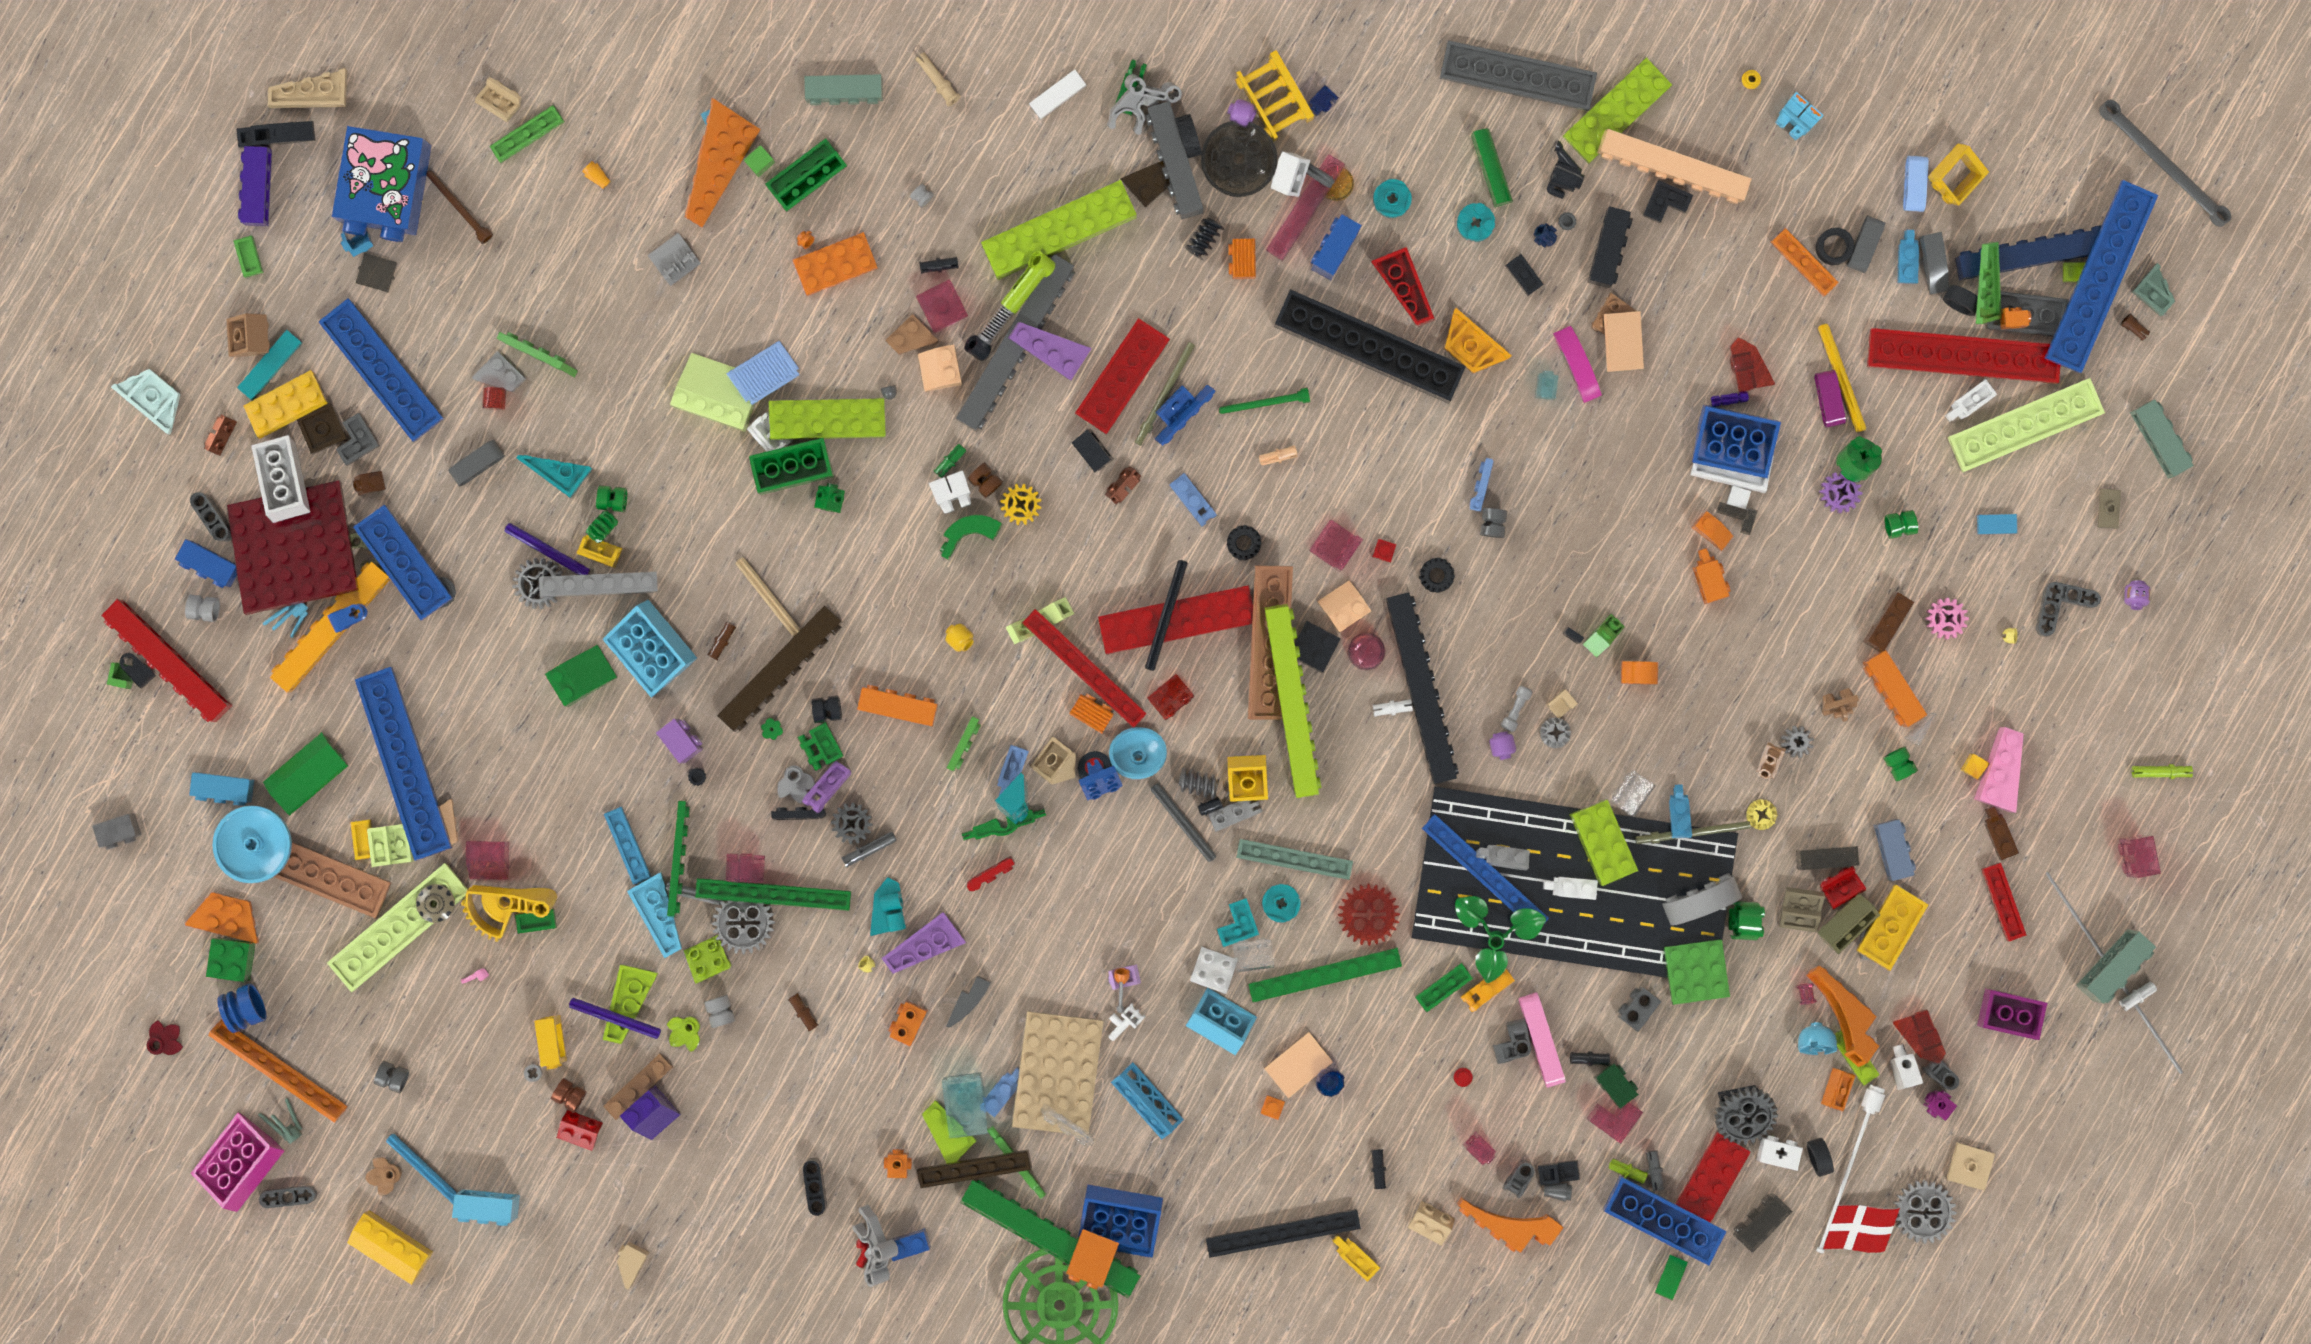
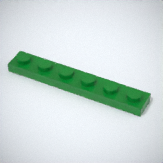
M678 801L667 910V916L676 918L677 913L680 914L681 902H678V895L682 894L683 883H680V875H684L685 864H682V856H686L687 845L684 844V837H688L689 828L685 824L686 818L690 817V806H687L686 801Z

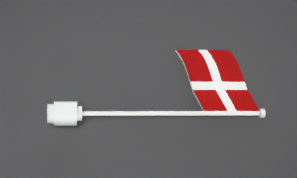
M1870 1084L1863 1097L1861 1106L1864 1107L1863 1111L1867 1113L1820 1247L1816 1249L1817 1252L1824 1253V1249H1848L1866 1253H1880L1886 1250L1900 1208L1881 1209L1863 1205H1839L1870 1113L1880 1112L1885 1098V1089Z

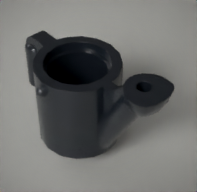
M1558 140L1554 151L1559 159L1551 174L1547 192L1550 195L1563 199L1565 192L1554 187L1557 186L1574 192L1575 188L1580 189L1585 175L1581 174L1582 169L1563 148V144Z

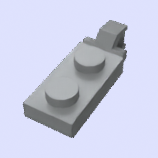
M1488 845L1487 848H1479L1476 851V858L1486 859V863L1492 866L1525 871L1529 869L1530 850Z

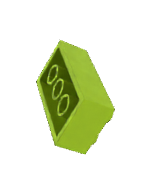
M1607 799L1569 814L1599 885L1604 886L1638 871Z

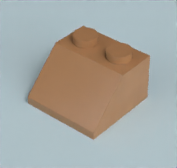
M245 313L226 319L229 357L255 356L269 353L270 342L268 340L269 324L267 314Z

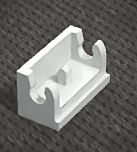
M769 411L762 417H758L747 428L766 452L787 447L793 441L770 440Z

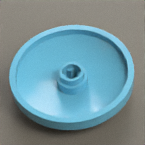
M261 806L240 807L228 813L218 824L213 836V854L220 869L230 878L243 883L264 882L276 876L287 864L292 849L291 834L284 820L274 811Z

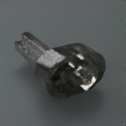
M1719 502L1716 513L1742 520L1740 533L1750 535L1758 510L1749 507L1745 510Z

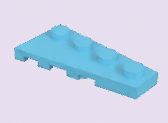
M662 872L627 892L663 957L666 958L682 949L675 919L667 916L669 897L666 892Z

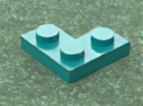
M1247 898L1228 904L1235 923L1217 928L1222 946L1226 947L1259 935Z

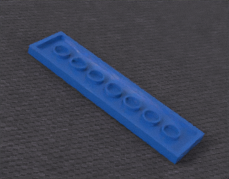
M349 298L318 321L412 442L418 440L444 419Z

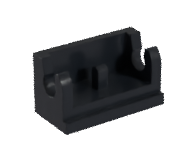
M1087 429L1071 442L1094 473L1100 471L1114 460L1091 429Z

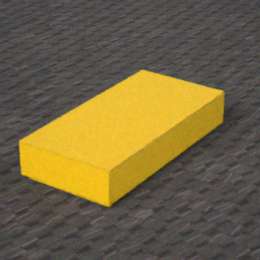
M371 820L350 822L355 860L371 858L367 829L372 828Z

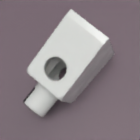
M1904 1044L1894 1046L1893 1051L1896 1058L1891 1059L1890 1063L1897 1089L1901 1090L1922 1084L1923 1080L1914 1055L1906 1054ZM1902 1062L1906 1064V1068L1902 1066Z

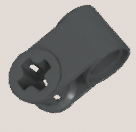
M1936 1055L1933 1056V1060L1926 1067L1923 1066L1921 1068L1944 1089L1954 1090L1959 1085L1958 1076ZM1947 1076H1951L1953 1079L1950 1086H1946L1944 1082Z
M1527 1160L1519 1161L1504 1182L1502 1189L1509 1190L1520 1199L1534 1176L1532 1164ZM1529 1166L1530 1171L1527 1174H1521V1167Z

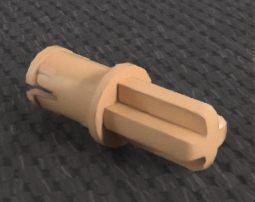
M1294 445L1279 450L1277 448L1274 452L1260 455L1259 462L1264 466L1275 462L1280 464L1284 460L1297 458L1296 447Z

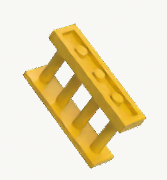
M1277 50L1270 53V60H1268L1267 64L1244 77L1238 71L1236 72L1237 79H1235L1239 89L1243 88L1250 102L1254 104L1255 110H1257V114L1265 126L1263 130L1267 138H1272L1273 142L1277 141L1278 138L1276 132L1299 119H1305L1306 123L1314 119V114ZM1270 70L1278 72L1279 77H1277V80L1254 93L1247 84ZM1280 86H1286L1289 91L1287 96L1262 110L1257 100ZM1289 103L1297 105L1298 110H1296V113L1271 126L1266 116Z

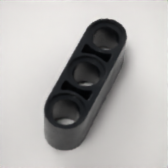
M810 1158L803 1165L807 1205L812 1215L819 1216L827 1208L823 1169L819 1159ZM809 1163H814L817 1166L816 1172L808 1170L807 1166ZM812 1182L818 1183L820 1190L817 1192L812 1191L810 1184ZM819 1201L823 1206L822 1210H815L813 1202Z

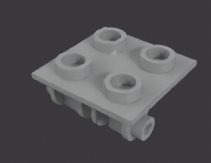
M679 233L648 255L670 286L701 264Z

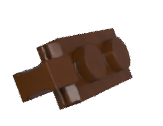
M1995 807L1985 809L1988 817L1985 820V827L1999 860L2002 861L2019 854L2003 815H1998Z

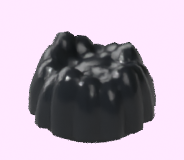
M702 768L691 769L688 780L694 786L702 785L705 782L706 773Z

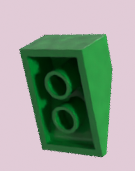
M598 645L545 673L564 707H570L618 678Z

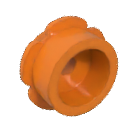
M801 232L797 237V245L804 249L809 248L815 240V237L811 234L812 232Z

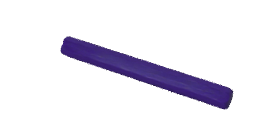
M508 523L504 531L571 571L578 575H589V568L511 523Z
M576 998L570 1000L569 1008L655 1039H658L661 1034L660 1028Z

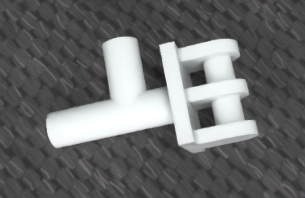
M1133 1003L1121 1014L1124 1018L1123 1021L1115 1013L1109 1018L1117 1026L1108 1036L1112 1041L1129 1025L1135 1029L1146 1017L1139 1013V1009L1136 1010L1133 1007Z

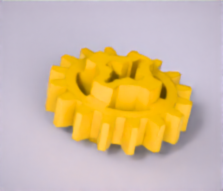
M1015 484L1014 490L1009 487L1010 493H1003L1006 499L1000 500L1002 504H1005L1001 508V511H1006L1004 517L1010 516L1009 522L1012 523L1016 520L1018 526L1020 521H1023L1024 525H1027V520L1034 522L1033 516L1039 517L1036 511L1042 509L1041 506L1037 505V503L1041 502V499H1036L1038 492L1032 493L1033 487L1026 489L1025 484L1022 485V488ZM1024 492L1029 495L1023 497L1019 496L1017 493ZM1012 497L1013 506L1008 508L1009 499ZM1016 498L1021 502H1026L1024 504L1026 512L1022 508H1016L1018 506ZM1034 501V508L1030 512L1029 504ZM1023 513L1025 517H1016L1014 514Z

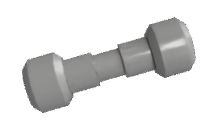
M1522 685L1518 687L1515 705L1508 717L1503 719L1501 723L1502 728L1511 732L1516 730L1519 712L1524 706L1525 701L1531 698L1533 693L1531 689Z

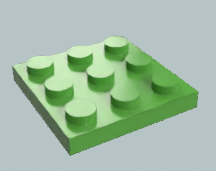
M1722 939L1664 947L1672 1005L1730 997Z

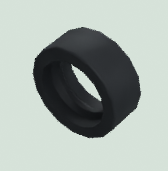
M1839 227L1826 230L1816 242V253L1819 259L1829 265H1839L1845 262L1854 250V240L1851 234ZM1833 235L1840 236L1846 243L1845 253L1836 258L1830 257L1824 250L1825 240Z
M1950 285L1943 297L1944 303L1962 314L1975 316L1978 296L1963 287Z
M1818 1138L1808 1141V1155L1817 1176L1821 1177L1833 1173V1161L1824 1139Z

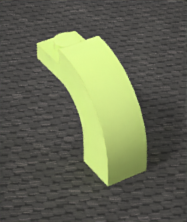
M1066 597L1038 611L1053 626L1074 614ZM1025 618L1006 627L1014 644L1035 636L1022 624Z

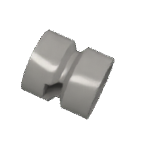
M190 594L185 607L186 618L193 620L202 618L203 621L216 622L220 610V601L218 598L206 597L203 599L199 595Z
M728 995L704 1002L707 1013H711L709 1017L711 1028L735 1021L733 1011L729 1010L731 1004Z

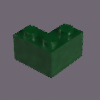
M1610 1064L1597 1074L1594 1079L1603 1091L1609 1095L1616 1106L1621 1109L1639 1095L1636 1092L1638 1087L1632 1080L1628 1082L1624 1077L1626 1072L1620 1065Z

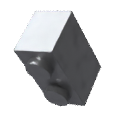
M135 813L126 814L92 826L98 847H106V850L118 847L117 843L123 841L125 844L134 842L136 837L141 836Z

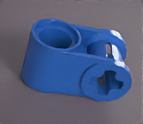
M353 604L329 614L328 618L335 633H338L364 620L367 617L368 611L363 604ZM359 609L360 613L355 616L354 612Z

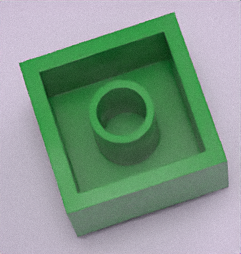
M220 937L211 938L206 977L238 982L250 981L256 943Z

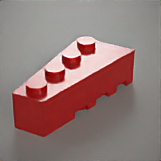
M1407 247L1371 261L1417 327L1435 321Z

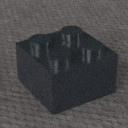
M1306 621L1295 641V646H1299L1300 657L1297 660L1323 673L1341 638Z

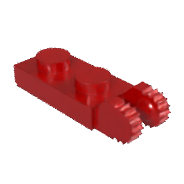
M1009 856L974 876L971 880L969 879L967 889L972 892L979 890L983 882L986 881L988 884L997 878V874L1001 872L1006 874L1011 871L1013 865H1015L1013 857Z

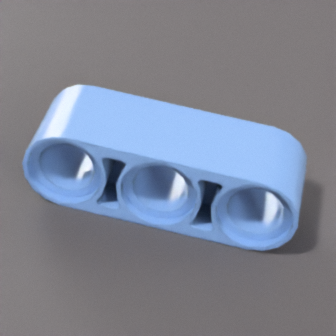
M1907 156L1903 197L1904 211H1925L1928 157Z

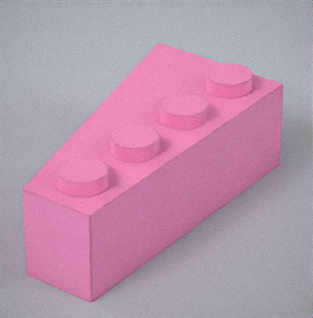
M1999 727L1987 761L1989 765L1983 772L1974 800L2007 812L2016 813L2023 733L2006 727Z

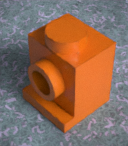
M2009 307L2001 309V329H2016L2029 326L2031 322L2030 311L2022 310L2021 307L2010 308V311Z

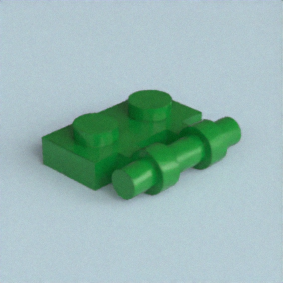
M827 722L809 731L812 736L811 739L807 740L805 734L797 737L801 743L799 746L805 751L809 758L807 761L813 766L815 771L822 768L819 763L821 759H824L826 765L844 756ZM816 744L820 754L815 755L811 745Z

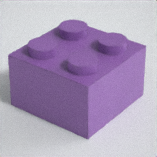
M673 719L657 731L656 734L679 763H686L703 750L701 747L703 743L697 735L694 736L689 732L691 728L685 720Z

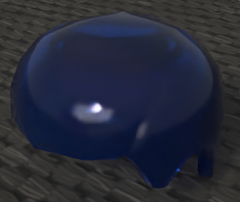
M1335 1068L1322 1069L1316 1077V1088L1322 1095L1333 1097L1339 1094L1345 1087V1077Z

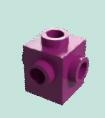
M1937 1090L1929 1092L1923 1104L1928 1108L1926 1110L1928 1114L1934 1118L1938 1116L1944 1121L1950 1117L1957 1107L1950 1100L1951 1096L1943 1090L1941 1092Z

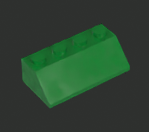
M824 438L749 456L759 495L835 477Z

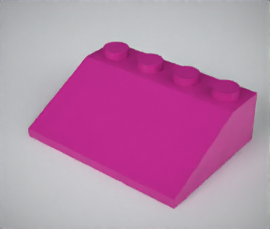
M238 1112L190 1174L223 1209L238 1212L284 1153V1150L273 1138Z

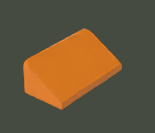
M1833 1068L1821 1104L1844 1112L1856 1075Z

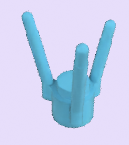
M305 603L283 607L264 621L263 625H267L288 610L272 627V630H276L291 615L296 618L300 616L290 635L293 638L303 619L308 615L306 610L309 607Z

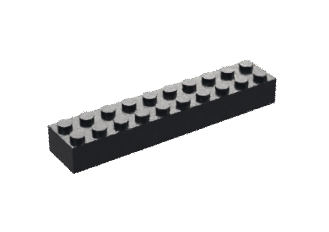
M1291 289L1274 324V328L1447 404L1451 402L1466 366Z

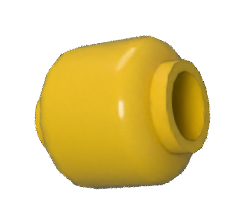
M959 623L955 626L952 624L947 628L945 641L955 651L965 652L973 645V633L963 624Z

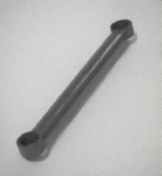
M2107 100L2100 106L2099 112L2102 118L2107 121H2113L2209 213L2210 220L2214 225L2222 227L2231 220V213L2228 208L2222 205L2218 206L2121 113L2120 105L2116 101ZM2107 107L2111 108L2114 114H2111ZM2217 212L2223 216L2224 220L2219 218Z

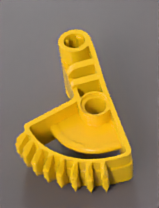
M472 885L467 890L466 899L461 902V906H465L463 913H468L466 919L472 920L470 926H477L475 931L480 929L482 931L481 936H484L486 933L488 934V940L495 937V942H498L506 932L513 912L534 913L537 917H545L557 901V894L549 888L513 889ZM472 894L481 895L482 905L486 913L492 919L504 923L502 930L489 925L480 917L474 907ZM502 897H508L510 902H505Z

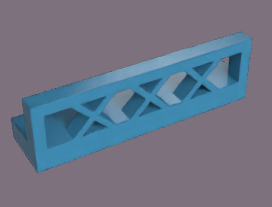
M1133 1062L1111 1081L1113 1086L1161 1140L1171 1134L1184 1120ZM1130 1070L1136 1075V1080H1132L1127 1073ZM1142 1086H1146L1149 1089V1095L1144 1094ZM1154 1100H1158L1162 1104V1109H1158L1155 1106ZM1167 1114L1172 1115L1176 1120L1173 1125L1168 1121Z

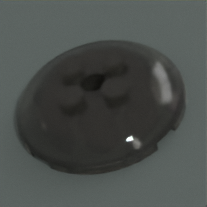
M1237 120L1230 121L1214 129L1205 140L1202 148L1201 166L1207 181L1217 191L1232 197L1251 196L1264 189L1273 178L1277 167V150L1270 135L1260 126L1252 122H1248V125L1243 126L1238 124ZM1242 156L1244 158L1243 164H1236L1234 158Z

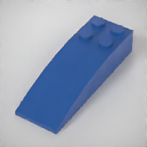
M1621 1175L1603 1208V1211L1708 1266H1710L1727 1232Z

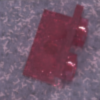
M1329 520L1309 551L1341 572L1363 539L1358 535L1354 536L1333 520Z

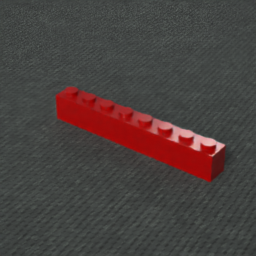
M116 599L101 615L105 619L104 623L109 628H114L119 633L118 637L122 641H128L133 646L131 649L137 655H142L146 659L145 663L150 668H156L160 672L159 676L165 682L169 681L174 686L172 689L180 696L183 694L188 699L186 701L187 704L193 709L197 708L201 712L200 716L205 721L217 722L232 707L205 678L124 600Z

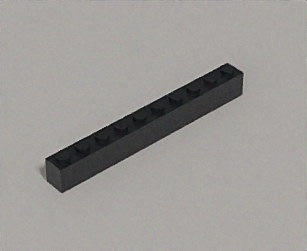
M1408 592L1386 598V603L1433 784L1457 779L1456 774H1459L1457 763L1452 761L1451 756L1454 755L1452 744L1448 745L1447 737H1449L1447 725L1443 726L1442 719L1445 716L1443 708L1438 706L1437 700H1440L1438 689L1433 687L1432 681H1435L1433 670H1429L1428 667L1430 662L1428 651L1424 652L1423 644L1426 643L1424 634L1419 632L1418 626L1421 625L1419 615L1414 613L1413 607H1416L1414 596H1410Z

